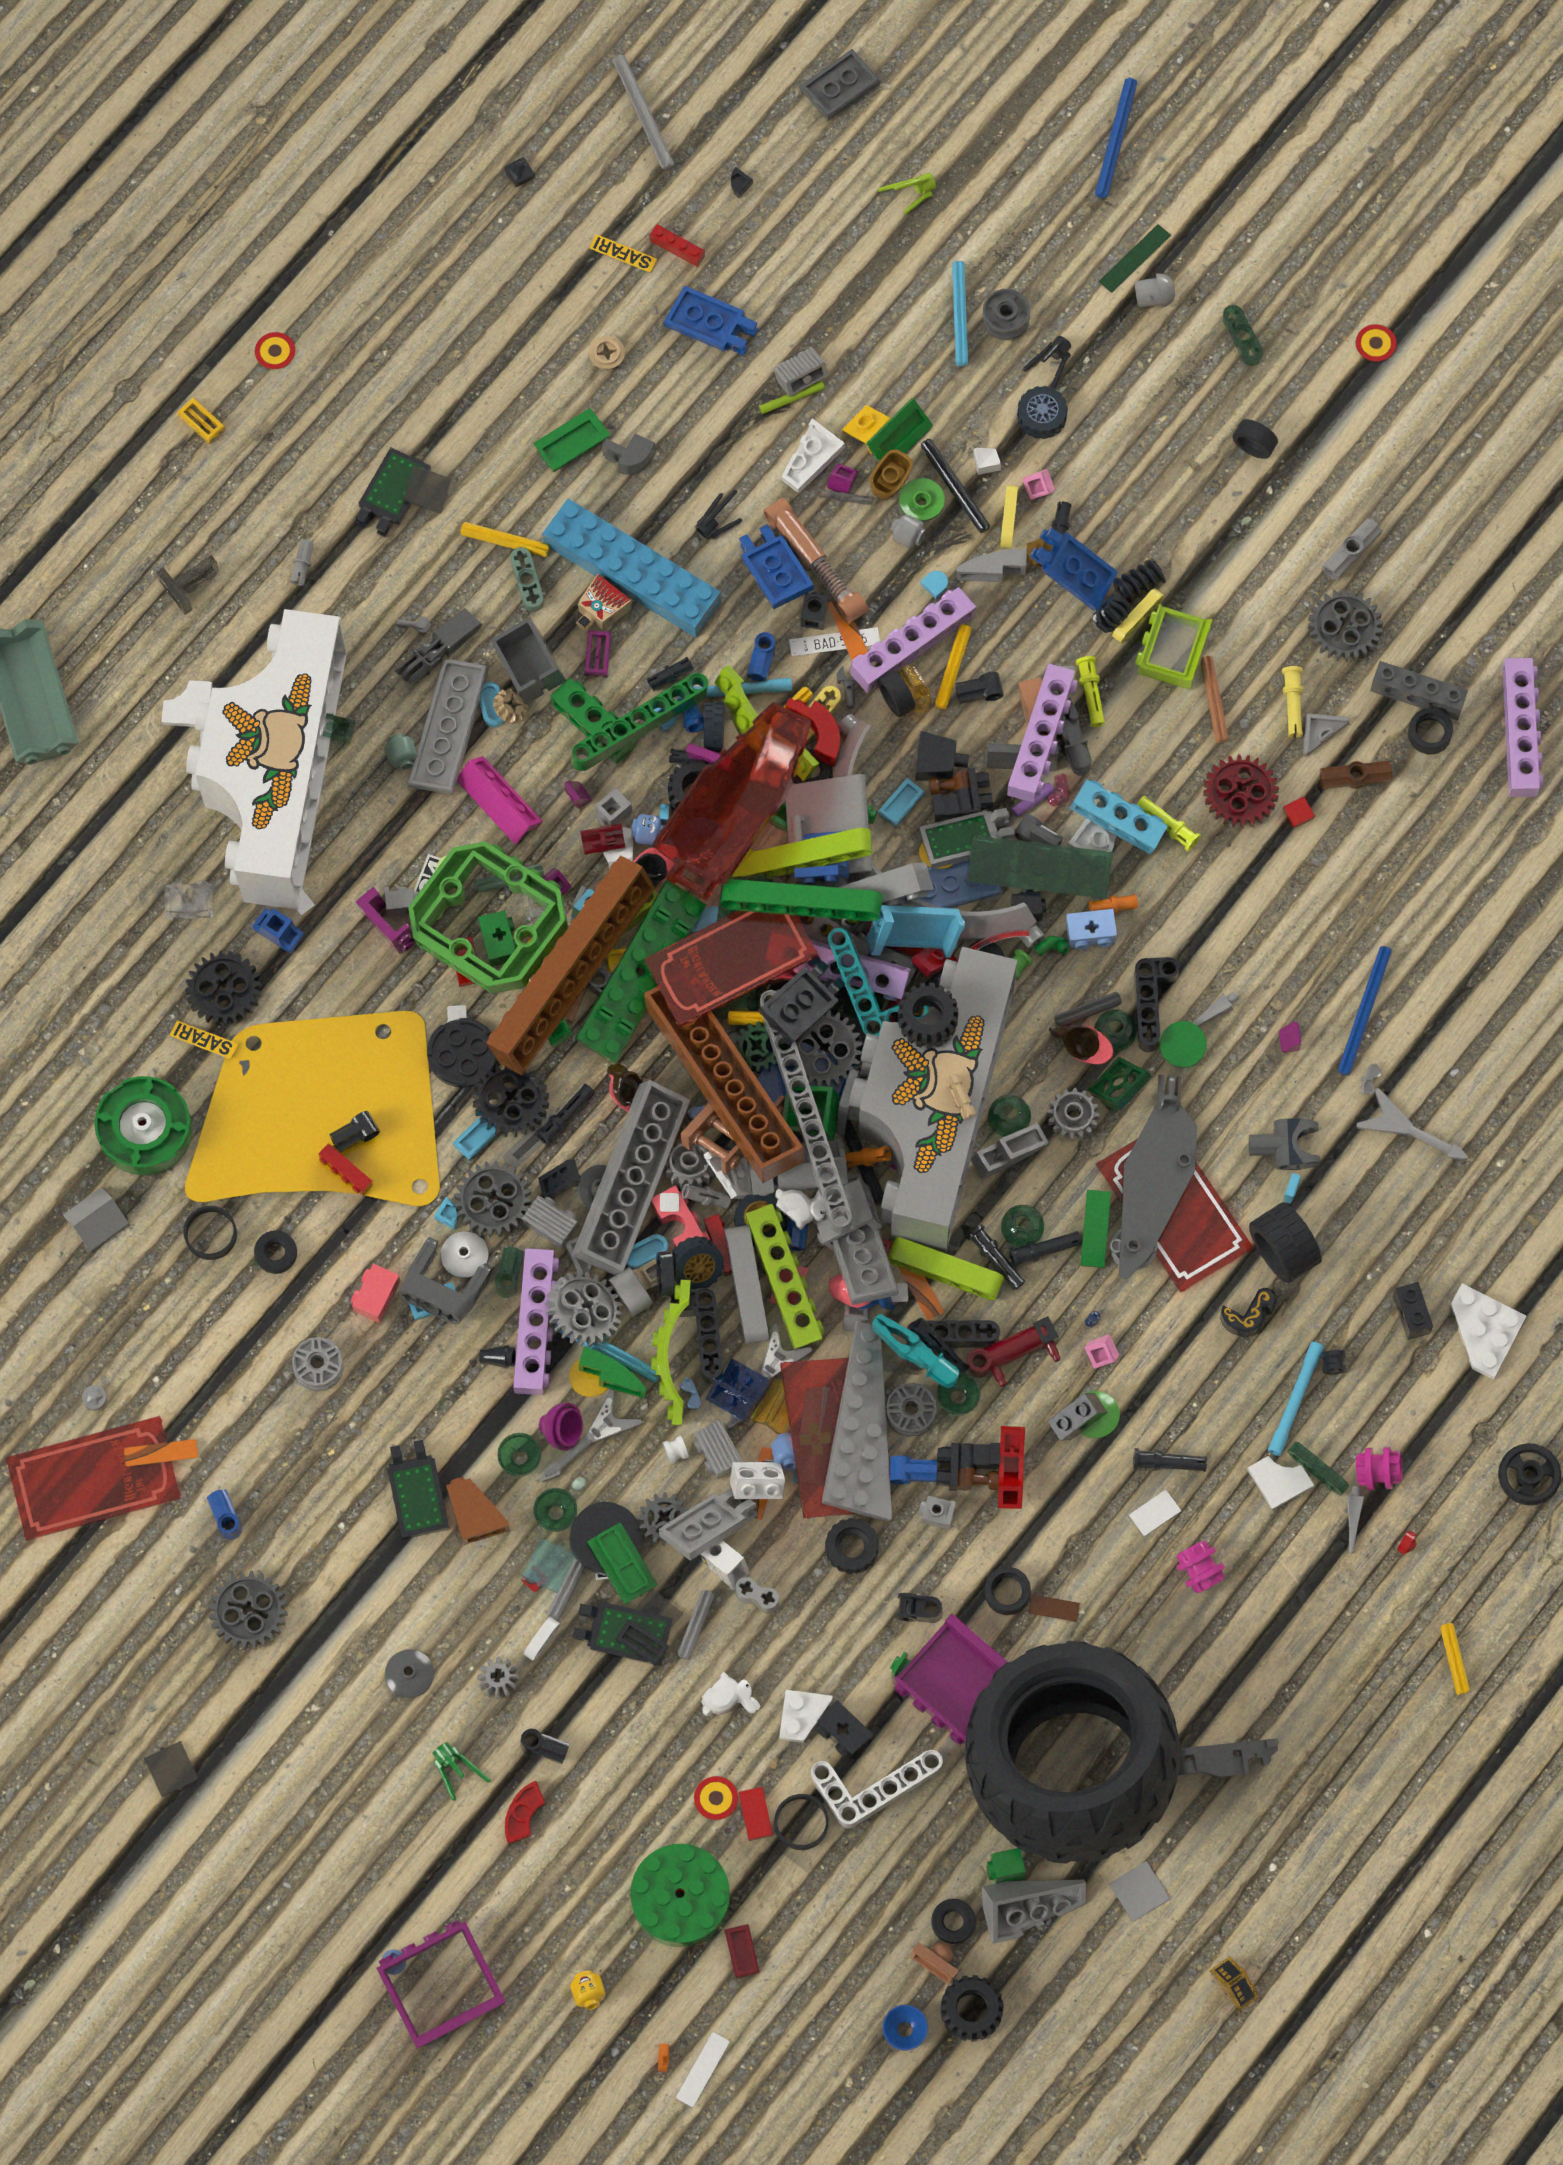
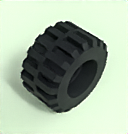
M691 759V763L687 764L684 761L681 763V768L677 766L674 769V774L670 775L668 783V798L672 810H676V815L679 818L683 815L685 821L699 817L708 819L710 816L714 819L717 816V811L721 812L723 804L726 802V784L719 768L715 769V764L711 762L707 765L703 759L700 762H696V759ZM692 783H703L711 790L702 799H691L684 794L685 788Z
M920 983L918 989L915 986L911 987L910 993L905 992L903 1000H900L898 1025L901 1028L903 1037L907 1036L908 1042L911 1044L915 1041L917 1047L921 1048L922 1044L927 1045L926 1049H930L932 1044H936V1047L942 1046L943 1040L947 1043L950 1040V1035H954L958 1024L957 1001L955 998L952 999V993L949 990L947 992L944 991L945 987L940 985L939 988H936L935 983H930V986ZM931 1006L941 1012L942 1018L933 1025H924L915 1019L914 1013L921 1007Z
M966 1975L962 1976L960 1980H954L952 1985L948 1986L941 2001V2017L946 2029H949L953 2036H958L963 2041L968 2039L971 2042H976L977 2039L983 2040L988 2035H992L1001 2023L1004 2008L1002 1995L996 1989L997 1986L994 1983H989L985 1977L983 1979L978 1978V1975H973V1977ZM967 1995L981 1997L987 2005V2012L984 2018L977 2022H968L962 2019L957 2011V2005L961 1998Z

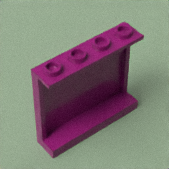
M951 1613L943 1626L901 1673L894 1677V1689L903 1697L909 1696L914 1701L912 1704L921 1713L926 1711L932 1717V1723L939 1729L944 1727L951 1733L949 1737L959 1746L961 1744L965 1745L967 1725L974 1703L980 1691L987 1688L991 1682L993 1674L1007 1661Z

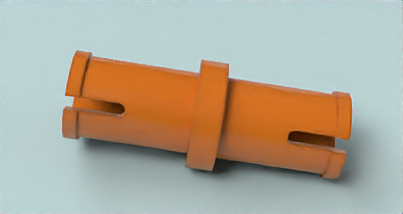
M1136 894L1115 897L1113 895L1109 896V899L1089 901L1090 911L1113 909L1114 914H1117L1118 911L1138 909V900Z
M888 1146L873 1149L865 1147L861 1151L848 1152L845 1154L846 1166L848 1168L860 1165L872 1166L877 1162L891 1160L892 1152H885L890 1149Z

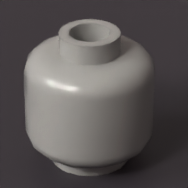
M906 514L900 519L896 518L890 529L893 532V540L908 548H913L916 545L919 546L926 534L923 522Z

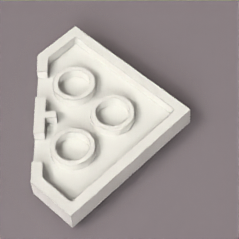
M1462 1283L1450 1307L1458 1324L1462 1342L1467 1350L1471 1368L1494 1380L1526 1315Z

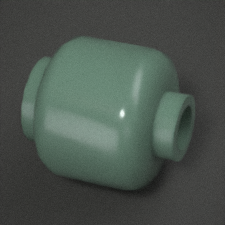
M396 734L390 737L384 747L389 764L392 767L400 768V770L411 768L414 760L418 757L412 738L404 734Z

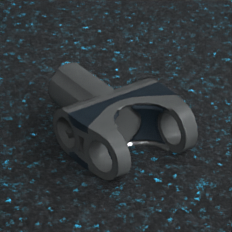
M1298 1118L1278 1119L1273 1122L1274 1134L1249 1135V1156L1275 1155V1167L1278 1170H1301L1321 1164L1320 1156L1304 1152L1297 1143L1298 1139L1307 1135V1133L1319 1131V1124L1316 1121Z

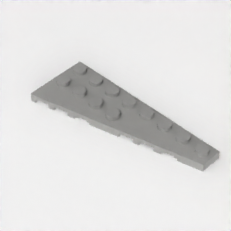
M857 1321L853 1331L822 1504L889 1522L892 1518L881 1338L872 1330L871 1324Z

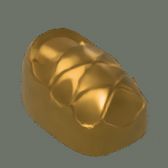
M899 450L887 452L876 465L870 477L872 493L883 500L894 497L901 490L913 466L912 459Z

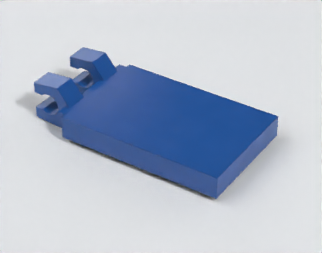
M685 285L664 320V326L721 351H729L731 349L743 356L748 350V346H746L747 341L737 337L738 333L741 330L744 334L755 337L758 332L757 322L748 319L745 316L744 310Z
M768 524L759 528L764 544L756 548L747 534L739 538L740 546L744 552L741 555L742 560L773 609L814 590V584L784 537L781 535L776 538Z
M1053 528L1049 530L1044 529L1040 538L1053 547L1050 553L1043 547H1039V549L1034 548L1030 557L1035 562L1043 565L1042 569L1046 575L1094 611L1099 608L1118 571L1069 533L1062 535Z

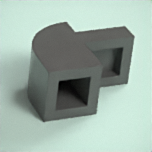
M634 434L627 448L606 439L602 445V453L609 462H618L619 473L632 475L643 471L649 465L656 453L654 442Z

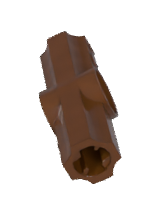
M1354 761L1345 766L1320 768L1322 789L1341 787L1358 789L1363 785L1386 783L1393 780L1390 761L1373 763ZM1358 772L1362 777L1354 778L1351 773Z

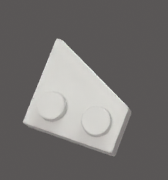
M711 1151L703 1154L731 1199H744L746 1195L753 1194L749 1166L745 1156L736 1169H732L725 1175L722 1169L723 1159Z
M786 1690L779 1740L804 1743L810 1731L817 1724V1720L824 1713L828 1705L831 1704L833 1696Z

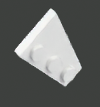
M812 418L806 434L800 440L796 453L792 455L781 476L782 481L797 493H800L846 448L845 443Z
M1100 800L1096 806L1103 808V801ZM1115 811V816L1118 819H1122L1124 814L1121 811ZM1086 818L1067 845L1101 871L1105 872L1114 847L1116 835Z

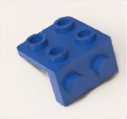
M842 831L805 834L803 840ZM845 861L820 867L794 868V878L803 880V884H816L817 880L839 882L841 878H849V862Z

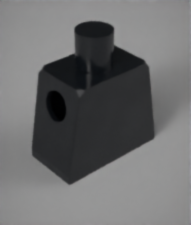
M920 731L915 781H927L933 777H938L939 780L953 778L954 767L968 768L969 754L956 753L957 741Z

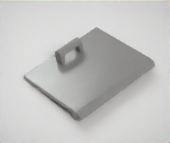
M864 774L785 786L789 843L802 841L803 836L810 833L846 831L855 828L869 829ZM871 855L848 861L849 874H865L872 871ZM791 873V881L793 883L803 881L794 878V873Z

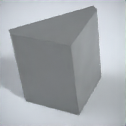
M102 1187L63 1214L64 1218L90 1252L129 1225L112 1197Z

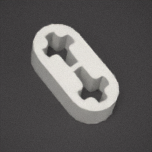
M549 1617L525 1649L524 1655L532 1661H536L559 1629L560 1623Z

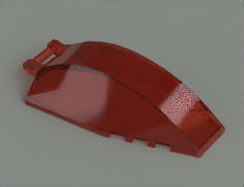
M774 702L752 721L753 726L744 734L740 733L735 737L737 741L727 751L723 749L719 753L720 757L711 766L707 764L652 844L656 850L675 863L667 875V880L698 893L699 897L703 900L710 898L717 885H726L735 871L756 850L775 821L796 777L811 722L809 719ZM684 870H687L706 881L701 885L683 876L682 873Z

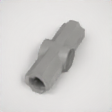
M1367 518L1351 536L1346 537L1339 549L1322 565L1326 575L1331 579L1338 580L1353 563L1359 561L1362 553L1382 533L1379 524L1373 519ZM1355 547L1357 551L1351 552L1347 548Z

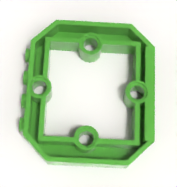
M484 841L452 848L408 908L412 934L417 946L489 993L495 994L525 988L531 976L542 965L544 958L554 949L557 940L568 929L564 898L560 891L561 887L556 882L544 880L541 878L542 875L534 868L527 869L517 857L512 855L510 858L504 854L505 851L496 844L491 846ZM477 865H480L506 882L512 892L516 894L523 893L546 908L533 927L523 925L515 931L514 940L517 948L500 971L476 957L474 949L467 939L457 938L452 941L431 927L447 905L458 906L464 902L466 892L462 885ZM515 876H523L518 882L512 881ZM450 889H458L453 895L447 894ZM533 937L529 943H522L524 938ZM460 950H467L465 955L457 956Z

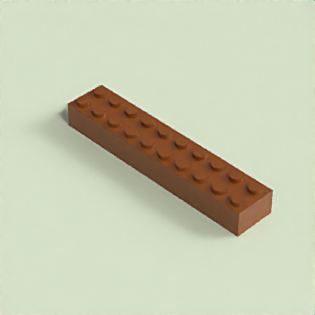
M620 855L617 861L610 866L609 872L604 879L597 884L592 896L584 902L582 910L576 918L572 919L569 928L557 940L556 946L551 953L544 958L536 974L531 976L529 984L524 991L517 996L515 1003L504 1014L496 1030L492 1031L486 1043L500 1064L520 1075H523L655 890L654 885L642 866Z
M686 973L668 981L677 1000L684 1007L689 1008L697 1004L701 1008L707 1005ZM665 983L644 993L647 1011L761 1182L765 1183L803 1163V1146L710 1008L708 1007L698 1013L695 1008L690 1011L681 1009L673 1000Z

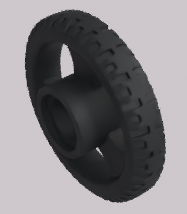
M1525 1443L1513 1447L1504 1455L1499 1465L1498 1479L1502 1490L1510 1499L1522 1505L1534 1506L1548 1501L1557 1492L1561 1483V1467L1557 1458L1550 1450L1538 1444ZM1535 1453L1545 1458L1546 1462L1543 1465L1535 1460L1523 1462L1520 1454ZM1509 1467L1518 1471L1516 1479L1522 1488L1517 1492L1511 1487L1507 1478V1468ZM1532 1470L1536 1478H1526L1524 1471ZM1542 1476L1552 1477L1550 1487L1544 1493L1535 1496L1533 1488L1539 1484Z

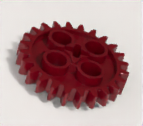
M1238 754L1235 761L1231 756H1228V763L1221 759L1219 761L1220 768L1213 765V773H1207L1206 778L1208 780L1204 781L1203 786L1207 788L1203 791V796L1208 797L1205 799V805H1211L1209 813L1216 811V820L1223 817L1224 825L1228 821H1232V828H1235L1236 824L1240 823L1242 829H1244L1246 822H1249L1250 826L1254 827L1255 820L1262 823L1263 816L1269 818V810H1275L1276 805L1273 802H1278L1279 796L1276 793L1279 792V787L1274 786L1277 784L1278 779L1271 778L1273 770L1265 771L1267 763L1259 766V758L1251 762L1250 755H1247L1246 759L1242 760L1241 755ZM1246 773L1250 778L1241 779L1239 774ZM1227 785L1230 787V790L1222 791L1219 787ZM1258 791L1263 796L1256 798L1251 793ZM1235 803H1239L1244 808L1237 810L1234 809L1232 805Z

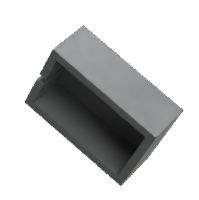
M530 617L490 640L516 690L526 704L544 695V689L547 688L550 691L566 682L542 634Z

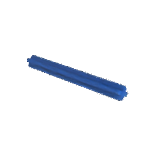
M1131 77L1124 81L1095 195L1101 199L1108 197L1138 83L1137 80Z
M1381 946L1379 948L1338 1068L1340 1074L1349 1076L1392 952V949L1389 947Z

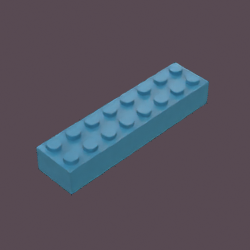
M569 498L542 533L543 543L549 544L550 549L592 575L596 576L599 574L620 592L695 638L721 603V591Z

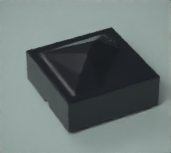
M524 157L504 167L515 188L535 178L533 170Z

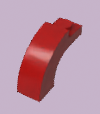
M789 698L785 705L784 714L812 729L817 738L813 757L834 767L839 752L840 733L833 715L815 700L810 708L801 700Z
M1001 1426L998 1508L1022 1509L1025 1427Z

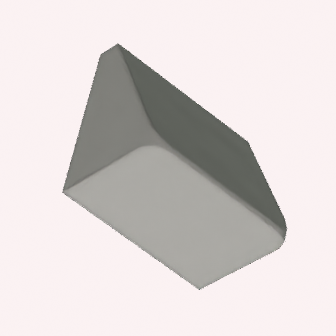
M845 1304L843 1329L854 1331L857 1321L868 1324L869 1308L860 1309Z

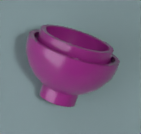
M559 1403L540 1418L539 1430L553 1448L561 1451L571 1450L582 1435L583 1419L581 1412L573 1403Z

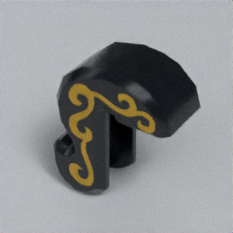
M1270 1288L1259 1289L1244 1316L1222 1305L1220 1314L1222 1325L1234 1335L1241 1337L1254 1336L1262 1327L1264 1311L1269 1315L1273 1313L1277 1303L1276 1294Z

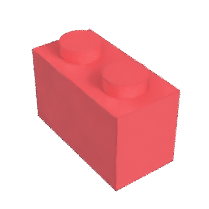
M373 1264L370 1270L366 1269L361 1280L363 1285L360 1291L356 1290L354 1292L351 1303H353L354 1312L380 1323L401 1280L398 1274Z

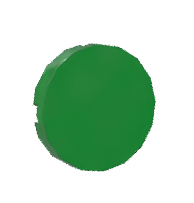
M1178 1021L1170 1024L1163 1031L1160 1038V1052L1170 1065L1178 1068H1190L1203 1059L1206 1051V1037L1196 1024L1189 1021Z

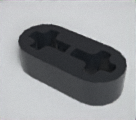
M670 1251L657 1252L656 1272L659 1296L673 1297L675 1282L672 1253Z

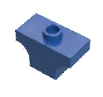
M265 908L252 925L254 931L290 954L304 937V932L299 930L290 918L274 908L271 911Z

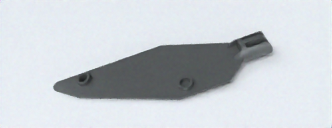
M1158 1075L1157 1103L1124 1164L1119 1276L1122 1279H1128L1150 1257L1195 1172L1197 1125L1181 1105L1182 1077L1177 1076L1175 1081V1093L1174 1076H1167L1164 1095L1165 1076ZM1129 1244L1135 1245L1136 1249H1131Z

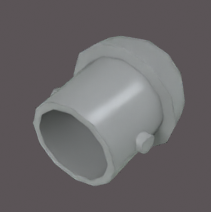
M1156 273V278L1134 282L1139 308L1159 304L1163 308L1174 301L1175 289L1173 280L1166 274Z

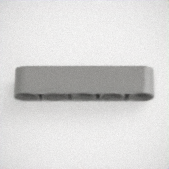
M749 1225L725 1229V1237L745 1344L768 1341L769 1333Z

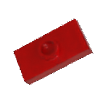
M930 948L915 955L911 962L928 977L943 970L946 959L956 961L957 959L953 955L950 958H945L942 949Z

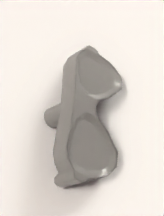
M1371 1064L1368 1067L1366 1076L1361 1077L1363 1083L1360 1094H1373L1375 1092L1372 1080L1374 1077L1381 1076L1382 1074L1377 1064Z

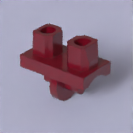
M622 824L580 831L584 855L608 852L609 850L626 847Z

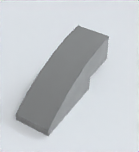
M1027 549L996 551L971 559L957 567L956 580L1002 583V574L1025 575Z
M1036 1123L999 1139L994 1145L977 1151L971 1161L983 1180L1029 1157L1047 1146L1049 1141L1039 1124Z

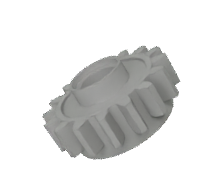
M1076 1088L1073 1089V1092H1068L1065 1089L1063 1095L1057 1093L1055 1095L1056 1102L1050 1101L1049 1106L1052 1109H1049L1047 1112V1116L1051 1117L1048 1124L1055 1125L1053 1132L1061 1131L1062 1139L1069 1135L1070 1141H1073L1074 1136H1078L1080 1140H1083V1133L1090 1136L1091 1128L1097 1127L1095 1120H1098L1100 1113L1096 1112L1098 1104L1092 1103L1094 1097H1087L1085 1090L1080 1093L1077 1092ZM1069 1111H1076L1079 1113V1116L1072 1118L1067 1113Z
M680 1142L677 1143L676 1147H672L664 1166L666 1179H671V1185L674 1186L679 1183L682 1190L685 1184L696 1185L701 1188L702 1182L709 1184L710 1177H714V1172L703 1155L708 1152V1149L700 1144H695L688 1150Z

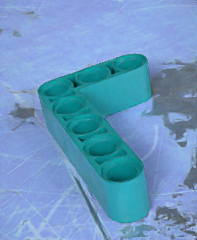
M836 927L830 932L828 941L865 1035L868 1033L879 1036L880 1031L873 1033L868 1029L869 1021L875 1020L882 1027L883 1021L891 1022L890 1014L898 1012L899 1005L881 1012L851 933L845 927ZM835 932L845 934L846 941L844 944H837L834 941L833 936ZM844 954H851L854 957L855 962L853 966L848 967L843 964L842 957ZM853 976L862 978L863 986L857 989L851 985V978ZM862 998H867L871 1001L872 1007L870 1010L865 1011L860 1008L859 1002ZM924 1006V1014L921 1016H917L914 1014L915 1019H918L928 1014L930 1007Z

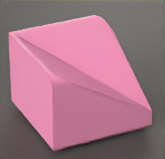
M1048 469L1027 475L1022 479L1030 500L1045 496L1055 490Z
M1110 1334L1091 1340L1085 1346L1094 1369L1116 1362L1119 1357Z

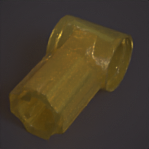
M907 665L901 668L898 673L906 682L915 701L916 707L913 711L917 713L928 711L931 706L930 689L925 686L914 665ZM917 697L926 698L923 701L916 700Z

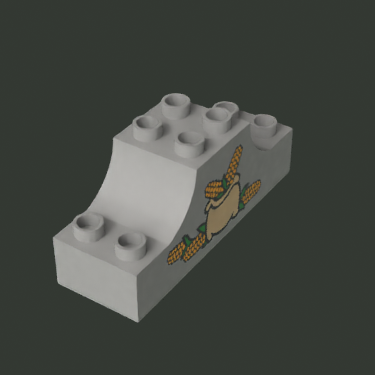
M966 947L961 948L958 962L946 959L940 985L945 987V992L949 990L952 993V999L955 998L957 1001L958 1024L954 1035H950V1040L947 1043L943 1040L942 1046L936 1047V1044H932V1048L926 1049L927 1045L922 1044L921 1048L916 1046L915 1041L911 1044L908 1042L907 1036L903 1037L898 1022L883 1021L879 1036L868 1033L866 1035L861 1055L863 1063L860 1076L867 1077L868 1080L855 1078L849 1100L851 1108L848 1120L859 1122L860 1139L866 1140L878 1148L888 1146L890 1149L885 1152H892L891 1161L895 1165L901 1181L898 1183L888 1180L881 1206L883 1209L881 1222L892 1224L891 1240H894L895 1237H900L947 1253L1014 993L1018 960ZM935 1008L930 1013L916 1020L924 1025H933L941 1020L942 1014ZM958 1074L962 1080L961 1086L964 1085L971 1101L970 1106L973 1105L976 1112L974 1117L970 1119L962 1118L961 1108L957 1107L951 1093L952 1087L949 1088L946 1082V1078L950 1075Z

